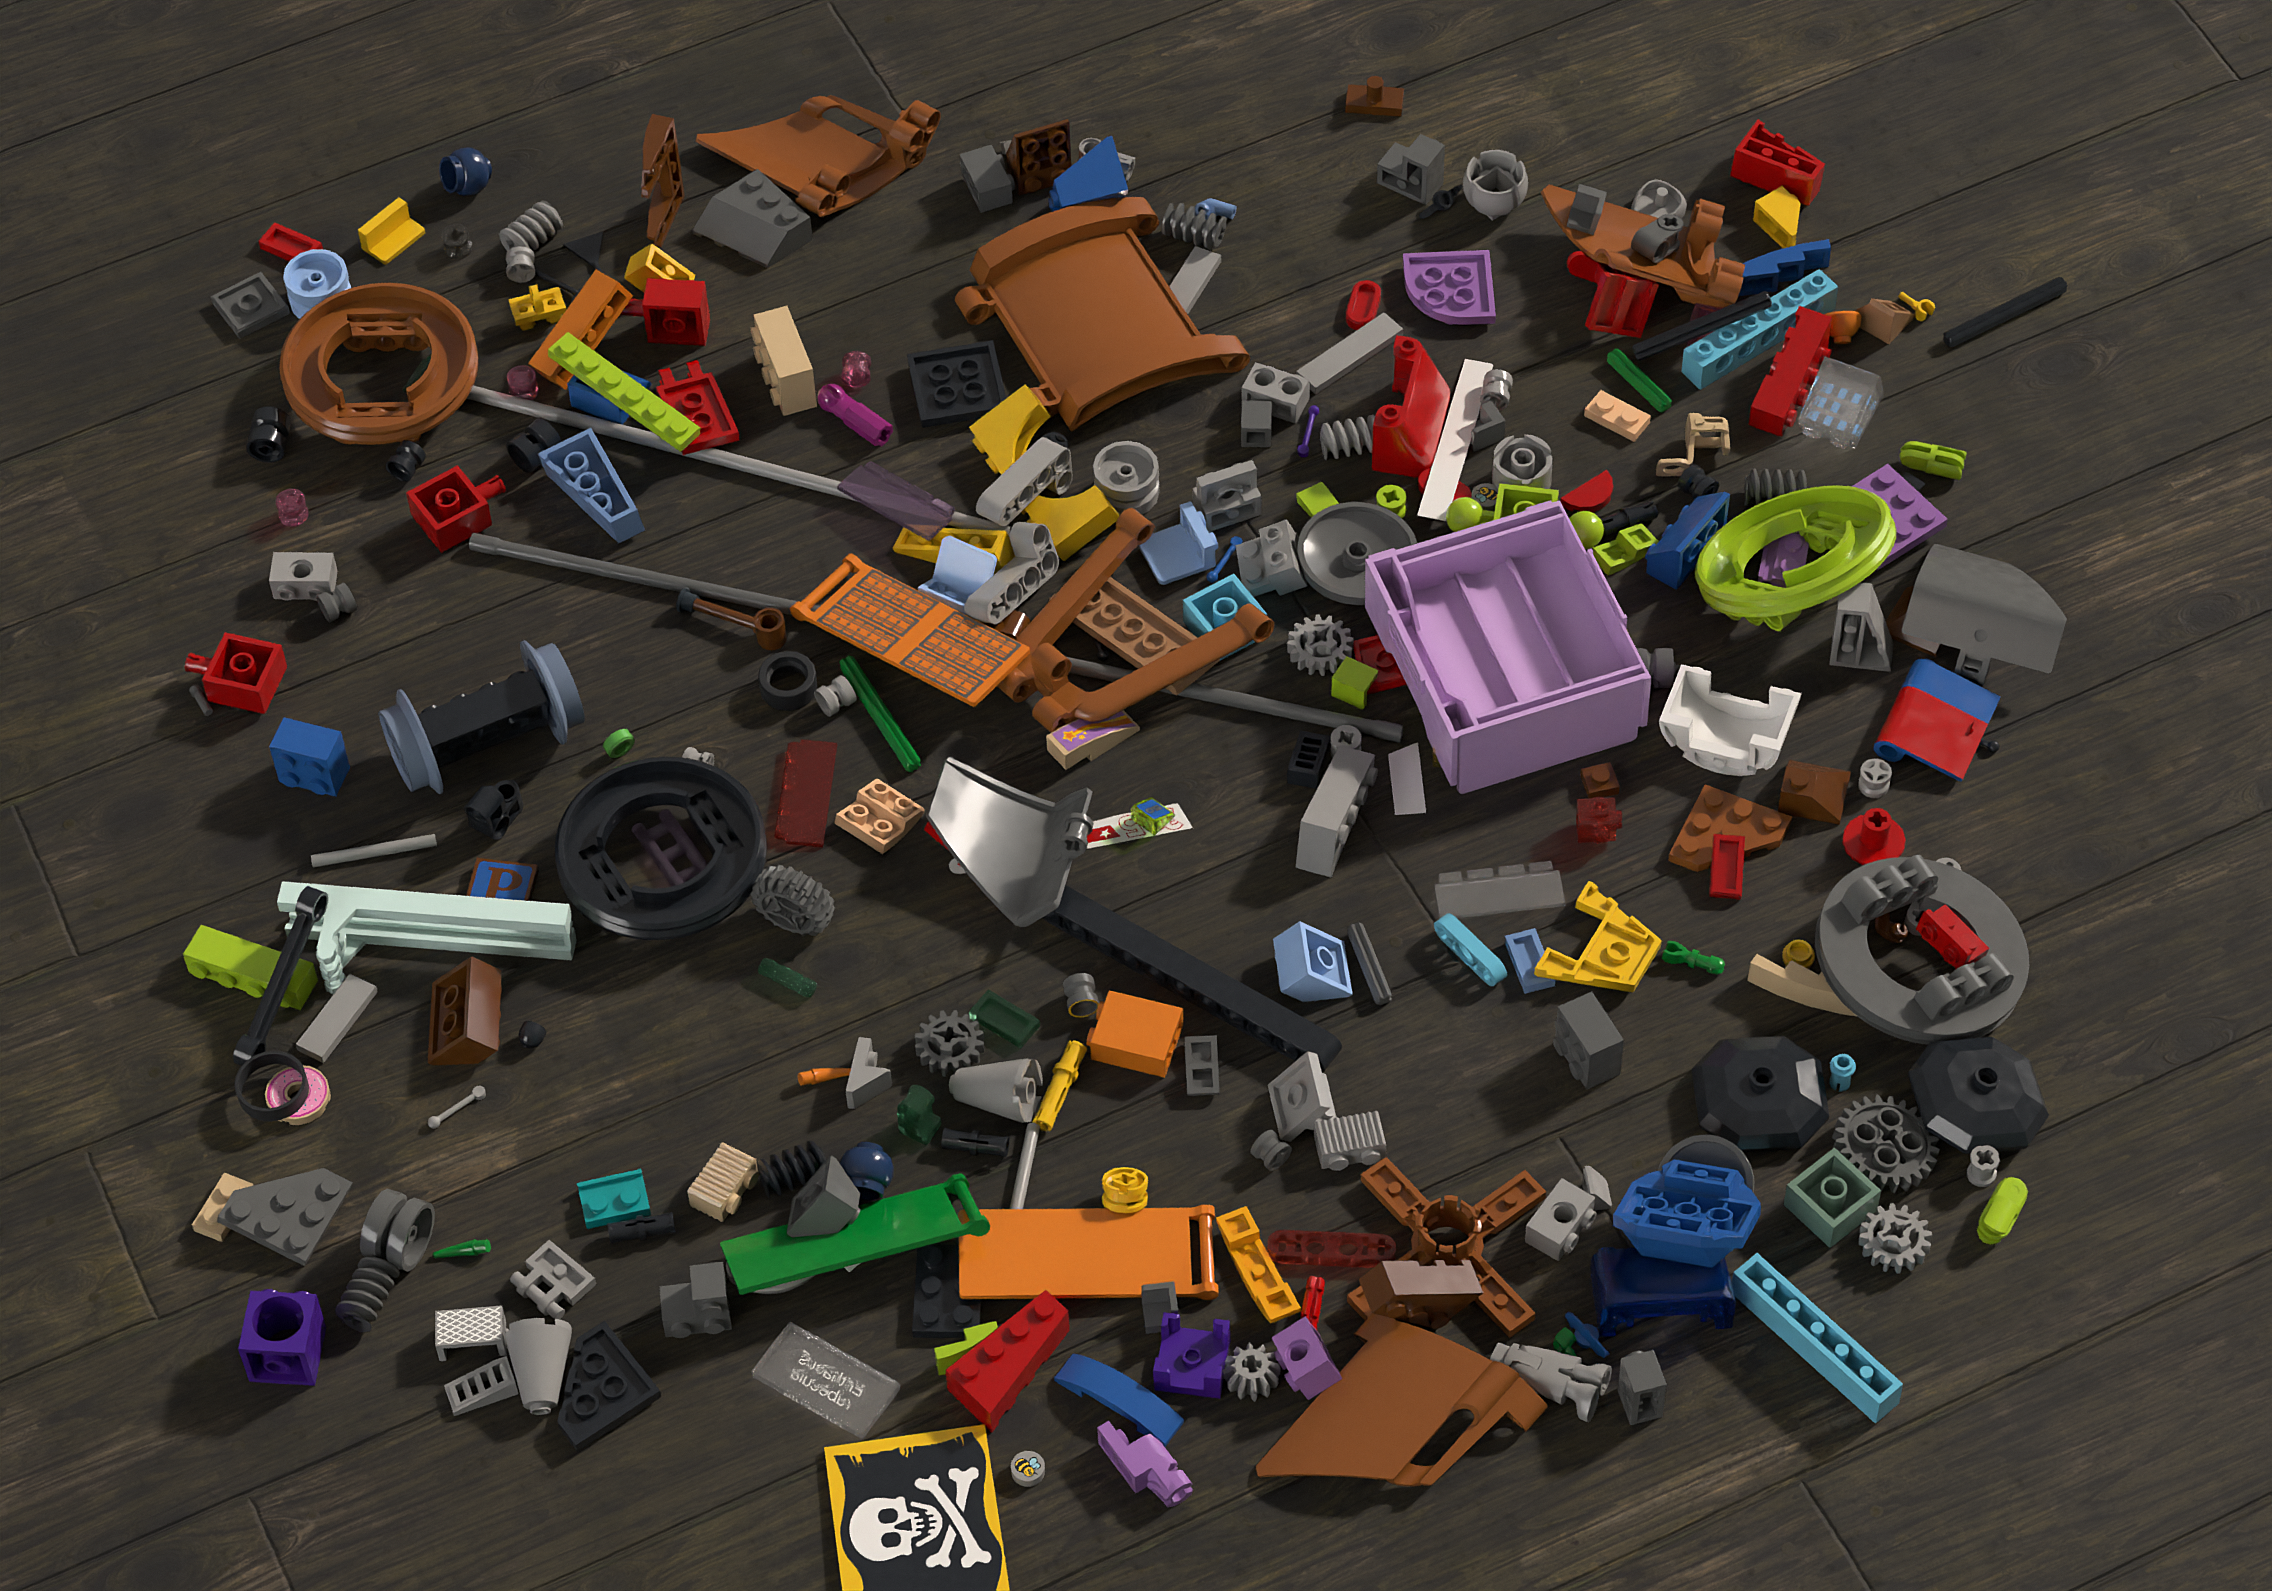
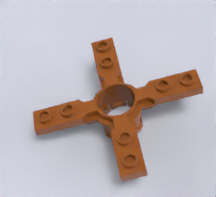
M1387 1157L1361 1174V1182L1402 1225L1409 1226L1414 1231L1411 1238L1412 1250L1396 1261H1418L1419 1266H1433L1435 1260H1444L1446 1266H1459L1461 1260H1470L1483 1291V1294L1474 1301L1509 1338L1535 1320L1536 1313L1481 1256L1484 1249L1483 1238L1490 1233H1498L1546 1199V1191L1526 1170L1519 1173L1473 1207L1461 1200L1460 1208L1457 1207L1458 1197L1453 1195L1444 1196V1206H1441V1198L1429 1202ZM1451 1227L1461 1230L1469 1238L1456 1245V1253L1452 1254L1453 1245L1445 1246L1440 1244L1439 1252H1436V1242L1430 1238L1428 1233L1437 1228ZM1359 1286L1347 1295V1302L1366 1321L1372 1312L1362 1286Z

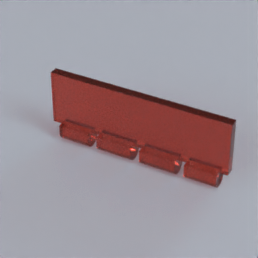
M802 739L800 742L788 743L778 807L779 816H777L774 834L776 839L786 840V844L823 847L837 743Z

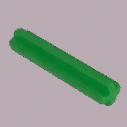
M1614 349L1608 353L1607 362L1657 411L1663 413L1671 407L1672 400L1621 350Z

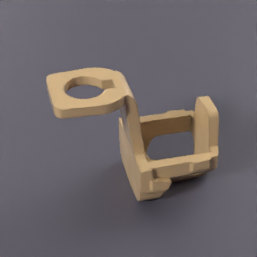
M1689 413L1685 426L1686 459H1660L1656 467V475L1681 476L1693 463L1694 448L1722 447L1723 455H1729L1730 437L1727 420L1723 417H1703L1700 413ZM1699 432H1721V436L1702 437ZM1667 466H1679L1676 469H1665Z

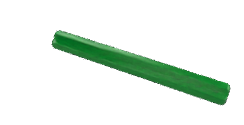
M853 656L842 658L840 660L841 671L905 770L913 772L919 769L921 766L919 756Z

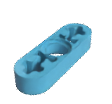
M1447 913L1434 922V929L1439 938L1486 984L1495 986L1507 977V971L1500 959L1454 915Z

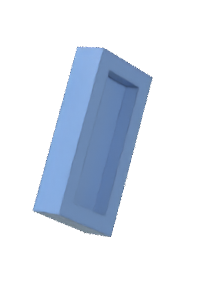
M1536 929L1506 935L1505 945L1524 994L1555 986V979L1534 975L1535 967L1545 952Z

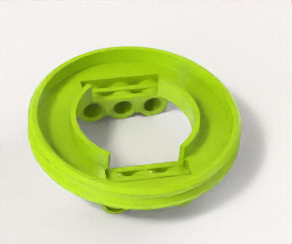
M1836 485L1790 492L1746 510L1720 528L1709 539L1698 556L1694 571L1695 579L1703 599L1713 609L1726 614L1733 620L1738 621L1745 617L1748 622L1755 626L1765 622L1771 629L1781 631L1801 614L1802 609L1832 599L1851 589L1872 574L1885 561L1895 544L1896 525L1888 504L1878 495L1864 489ZM1799 531L1800 536L1804 537L1809 547L1818 553H1823L1829 549L1828 553L1811 563L1784 571L1782 576L1787 588L1744 578V569L1755 553L1772 541L1790 533Z

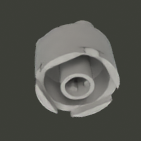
M1524 435V438L1515 439L1514 436L1503 439L1494 450L1492 484L1497 489L1499 488V483L1550 489L1553 458L1549 445L1533 435Z

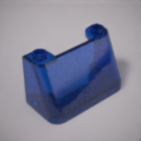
M1604 1247L1599 1249L1591 1258L1590 1270L1599 1337L1616 1336V1327L1619 1324L1626 1322V1326L1631 1327L1634 1325V1318L1699 1314L1700 1322H1707V1317L1712 1318L1715 1323V1329H1726L1733 1326L1736 1301L1725 1257L1712 1268L1642 1256L1636 1248L1615 1249L1613 1247Z

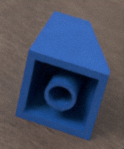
M1112 136L1106 137L1054 180L1053 189L1049 191L1050 198H1048L1051 212L1090 201L1127 197L1128 187Z

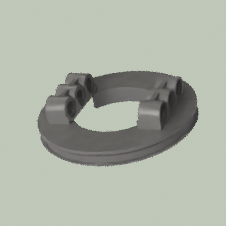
M1921 855L1877 860L1853 870L1844 876L1832 889L1816 924L1815 948L1821 971L1833 992L1848 1009L1863 1021L1888 1035L1902 1040L1929 1045L1930 1042L1980 1038L2000 1026L2009 1017L2026 986L2029 973L2027 943L2017 919L2006 904L1990 888L1969 874L1952 866L1924 859ZM1921 899L1919 910L1922 911L1930 909L1934 912L1946 904L1990 948L1987 955L1976 963L1972 962L1957 968L1950 975L1947 973L1935 977L1919 991L1906 988L1888 977L1876 964L1868 947L1867 929L1870 920Z

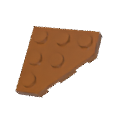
M1705 784L1669 853L1668 861L1696 872L1709 869L1711 865L1713 834L1745 836L1744 858L1750 856L1751 852L1767 848V850L1778 848L1791 825L1792 816Z

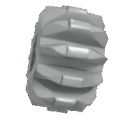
M1250 1342L1245 1351L1236 1346L1234 1356H1227L1225 1360L1226 1367L1223 1370V1377L1225 1381H1228L1229 1391H1238L1240 1400L1248 1394L1251 1395V1399L1255 1402L1259 1393L1268 1398L1270 1388L1276 1389L1279 1384L1280 1365L1276 1363L1274 1352L1266 1353L1264 1345L1260 1346L1257 1350L1253 1349Z

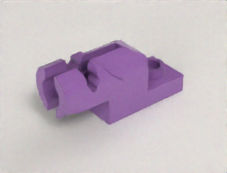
M1109 1421L1097 1427L1098 1444L1135 1493L1148 1487L1167 1507L1180 1504L1192 1494L1193 1489L1191 1486L1193 1484L1183 1470H1178L1177 1461L1173 1459L1157 1438L1148 1434L1129 1444L1124 1432L1121 1429L1115 1430Z

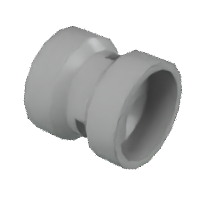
M1498 369L1486 372L1483 380L1484 388L1480 395L1481 404L1491 400L1498 411L1507 408L1510 400L1509 392L1513 384V378L1508 372Z
M842 675L833 679L831 685L821 686L814 691L818 705L829 717L836 714L843 705L849 706L857 700L851 684Z

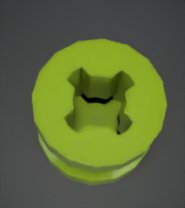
M1386 485L1380 488L1376 495L1377 505L1403 518L1406 513L1405 491L1396 485Z

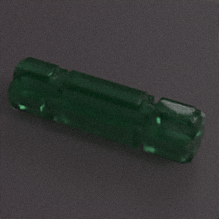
M764 958L758 967L759 974L772 978L773 981L791 990H795L805 997H812L817 989L815 981L803 978V975L783 965H778L777 962L771 959Z

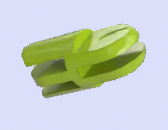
M1909 441L1901 447L1899 457L1901 463L1909 468L1960 480L1967 453L1966 451L1935 444Z
M2015 1177L2004 1178L1995 1188L1980 1216L1977 1228L1978 1236L1984 1243L1990 1245L1999 1243L2001 1239L2010 1233L2028 1194L2025 1183Z

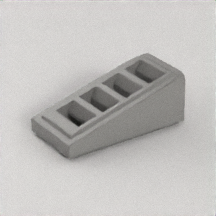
M506 1356L496 1359L444 1385L454 1416L518 1395L516 1382ZM502 1376L504 1381L497 1383L496 1378ZM489 1381L491 1387L485 1390L483 1382ZM476 1385L479 1393L473 1396L470 1387ZM460 1390H464L466 1400L460 1402L457 1393Z

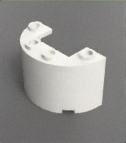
M1681 664L1661 714L1659 726L1670 746L1672 747L1676 744L1684 751L1683 757L1690 762L1721 774L1734 776L1754 775L1757 769L1764 768L1767 770L1777 761L1800 701L1801 693L1771 686L1769 690V704H1764L1758 700H1748L1729 693L1711 691V671Z

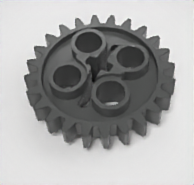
M1876 1095L1872 1103L1865 1096L1861 1104L1853 1101L1850 1109L1844 1108L1841 1117L1838 1118L1835 1124L1832 1139L1836 1141L1832 1148H1836L1872 1183H1877V1187L1881 1192L1885 1185L1889 1186L1892 1193L1896 1192L1898 1185L1905 1192L1908 1191L1911 1183L1918 1187L1922 1179L1926 1180L1937 1162L1936 1157L1940 1149L1936 1148L1939 1138L1931 1136L1932 1133L1925 1129L1921 1116H1915L1916 1106L1907 1110L1905 1109V1100H1902L1899 1105H1895L1892 1096H1889L1887 1102H1883L1881 1097Z

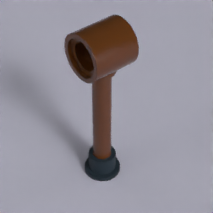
M684 588L678 596L676 603L677 611L683 612L686 610L692 613L698 611L753 629V633L757 636L758 644L763 649L776 650L781 648L787 641L784 616L778 609L765 608L760 610L755 617L701 600L698 595L690 593V590Z

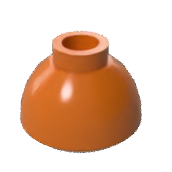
M1856 311L1826 313L1825 315L1832 317L1830 337L1833 338L1834 344L1851 343V337L1858 331L1861 325L1862 315Z

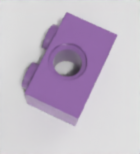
M1306 1316L1272 1337L1278 1349L1274 1352V1356L1283 1370L1288 1369L1289 1372L1284 1376L1294 1392L1300 1389L1309 1400L1342 1379L1320 1334Z

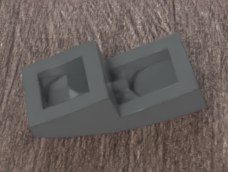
M1217 1035L1185 1037L1187 1096L1220 1095Z

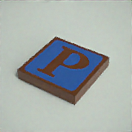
M476 858L466 896L531 901L539 873L538 865Z

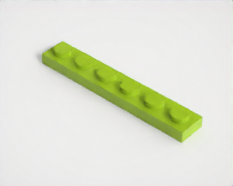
M569 332L548 349V357L679 452L700 435V427Z

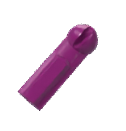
M827 384L819 390L817 401L823 410L835 414L843 420L845 425L874 446L879 445L882 447L888 442L890 435L893 433V426L868 407L856 402L845 394L841 386Z

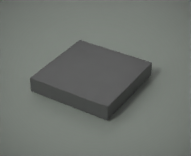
M262 272L211 296L212 304L239 339L290 314L289 307Z

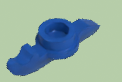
M1571 1312L1565 1313L1569 1326L1575 1329L1574 1335L1580 1347L1592 1348L1597 1355L1603 1358L1610 1354L1598 1341L1599 1332L1596 1327L1590 1324H1583Z

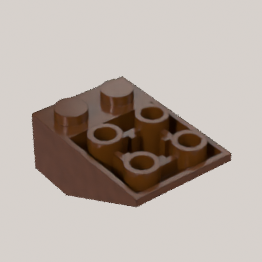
M1068 119L1013 136L1006 152L1007 172L1012 175L1015 189L1019 196L1053 186L1054 180L1072 166L1070 123Z

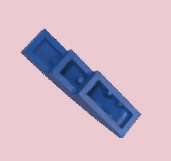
M1829 239L1787 247L1743 263L1745 264V269L1738 296L1759 294L1763 291L1775 292L1777 291L1778 282L1803 279L1804 270L1829 267L1831 253Z

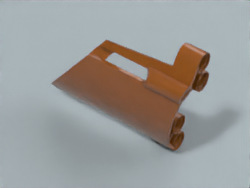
M1550 184L1541 191L1549 211L1562 231L1582 252L1595 261L1608 264L1609 267L1673 286L1682 301L1714 311L1735 304L1742 286L1745 264L1719 257V259L1714 257V243L1718 238L1723 222L1724 205L1701 198L1699 201L1696 200L1688 227L1683 226V229L1679 232V249L1666 256L1659 263H1654L1632 250L1631 242L1635 233L1640 228L1657 220V217L1604 202L1594 235L1567 227L1576 192Z

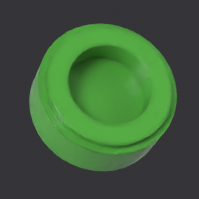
M621 729L612 733L604 741L603 749L609 757L618 758L631 750L635 739L629 730Z

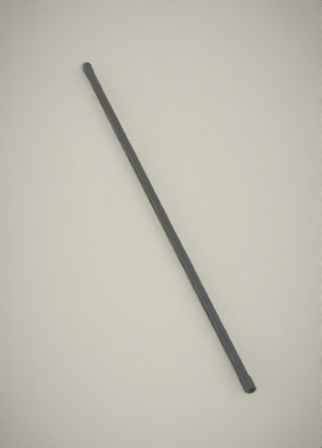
M473 533L469 541V549L471 551L503 555L681 592L684 588L690 590V593L701 597L759 609L775 608L787 615H792L790 607L797 602L504 541L497 537ZM815 605L810 610L815 612L820 606ZM1067 657L1072 663L1069 672L1072 674L1114 682L1133 672V670ZM1192 683L1178 694V696L1333 728L1350 725L1357 728L1362 734L1401 743L1404 733V725L1383 720H1370ZM1164 688V689H1162V690L1159 691V692H1164V693L1173 694L1172 692H1170V691L1167 690L1166 688Z

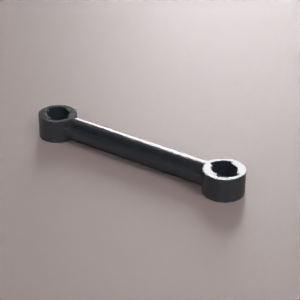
M307 886L300 893L295 908L296 919L249 1031L239 1039L233 1054L235 1064L242 1066L253 1056L266 1052V1037L314 923L318 922L326 911L328 905V894L326 892Z

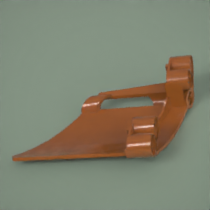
M833 95L828 97L816 96L803 102L800 111L786 117L739 130L697 134L696 142L752 172L759 169L774 184L797 195L798 198L795 197L797 205L823 217L863 201L887 186L907 168L918 166L926 156V148L938 127L941 113L929 105L915 100L905 111L902 110L899 113L900 117L894 121ZM831 108L843 110L878 128L882 134V139L879 143L873 144L823 118L822 114Z
M1372 1313L1353 1334L1354 1337L1358 1336L1365 1344L1339 1372L1342 1379L1320 1393L1256 1465V1470L1259 1477L1338 1476L1387 1480L1389 1483L1399 1486H1430L1501 1417L1504 1419L1506 1417L1510 1418L1523 1428L1526 1433L1548 1406L1519 1377V1373L1501 1362L1492 1361L1458 1343L1394 1318ZM1468 1409L1473 1413L1474 1419L1472 1424L1435 1465L1419 1466L1410 1463L1455 1411Z

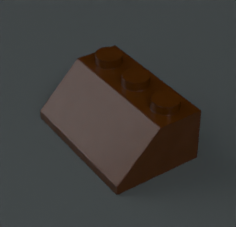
M471 956L432 983L428 1064H478L498 1051L500 1043L499 1021L501 1018L502 970Z

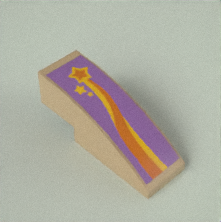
M1124 710L1102 721L1090 722L1077 719L1046 736L1047 751L1067 770L1086 757L1093 761L1140 731V727Z

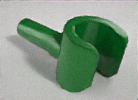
M1564 1327L1555 1335L1553 1348L1557 1352L1577 1357L1575 1351L1571 1348L1576 1342V1337L1568 1328Z

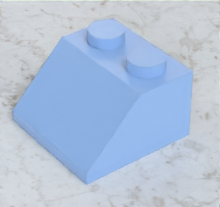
M1301 921L1273 939L1279 986L1282 993L1302 1002L1346 998L1352 995L1344 941Z

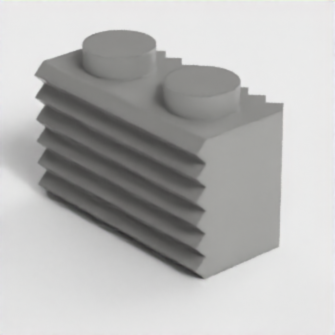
M1377 1111L1314 1122V1140L1321 1169L1342 1170L1349 1164L1361 1162L1365 1165H1372L1386 1157V1142Z

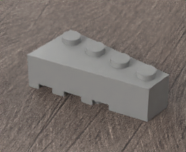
M1339 745L1301 820L1296 868L1332 877L1351 828L1357 819L1360 806L1364 805L1366 801L1368 787L1373 786L1376 781L1378 769L1374 768V754Z

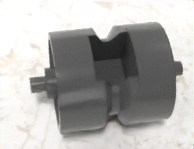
M1636 648L1651 676V683H1653L1654 687L1672 688L1674 674L1681 667V665H1676L1674 662L1673 649L1655 648L1653 654H1649L1647 649Z

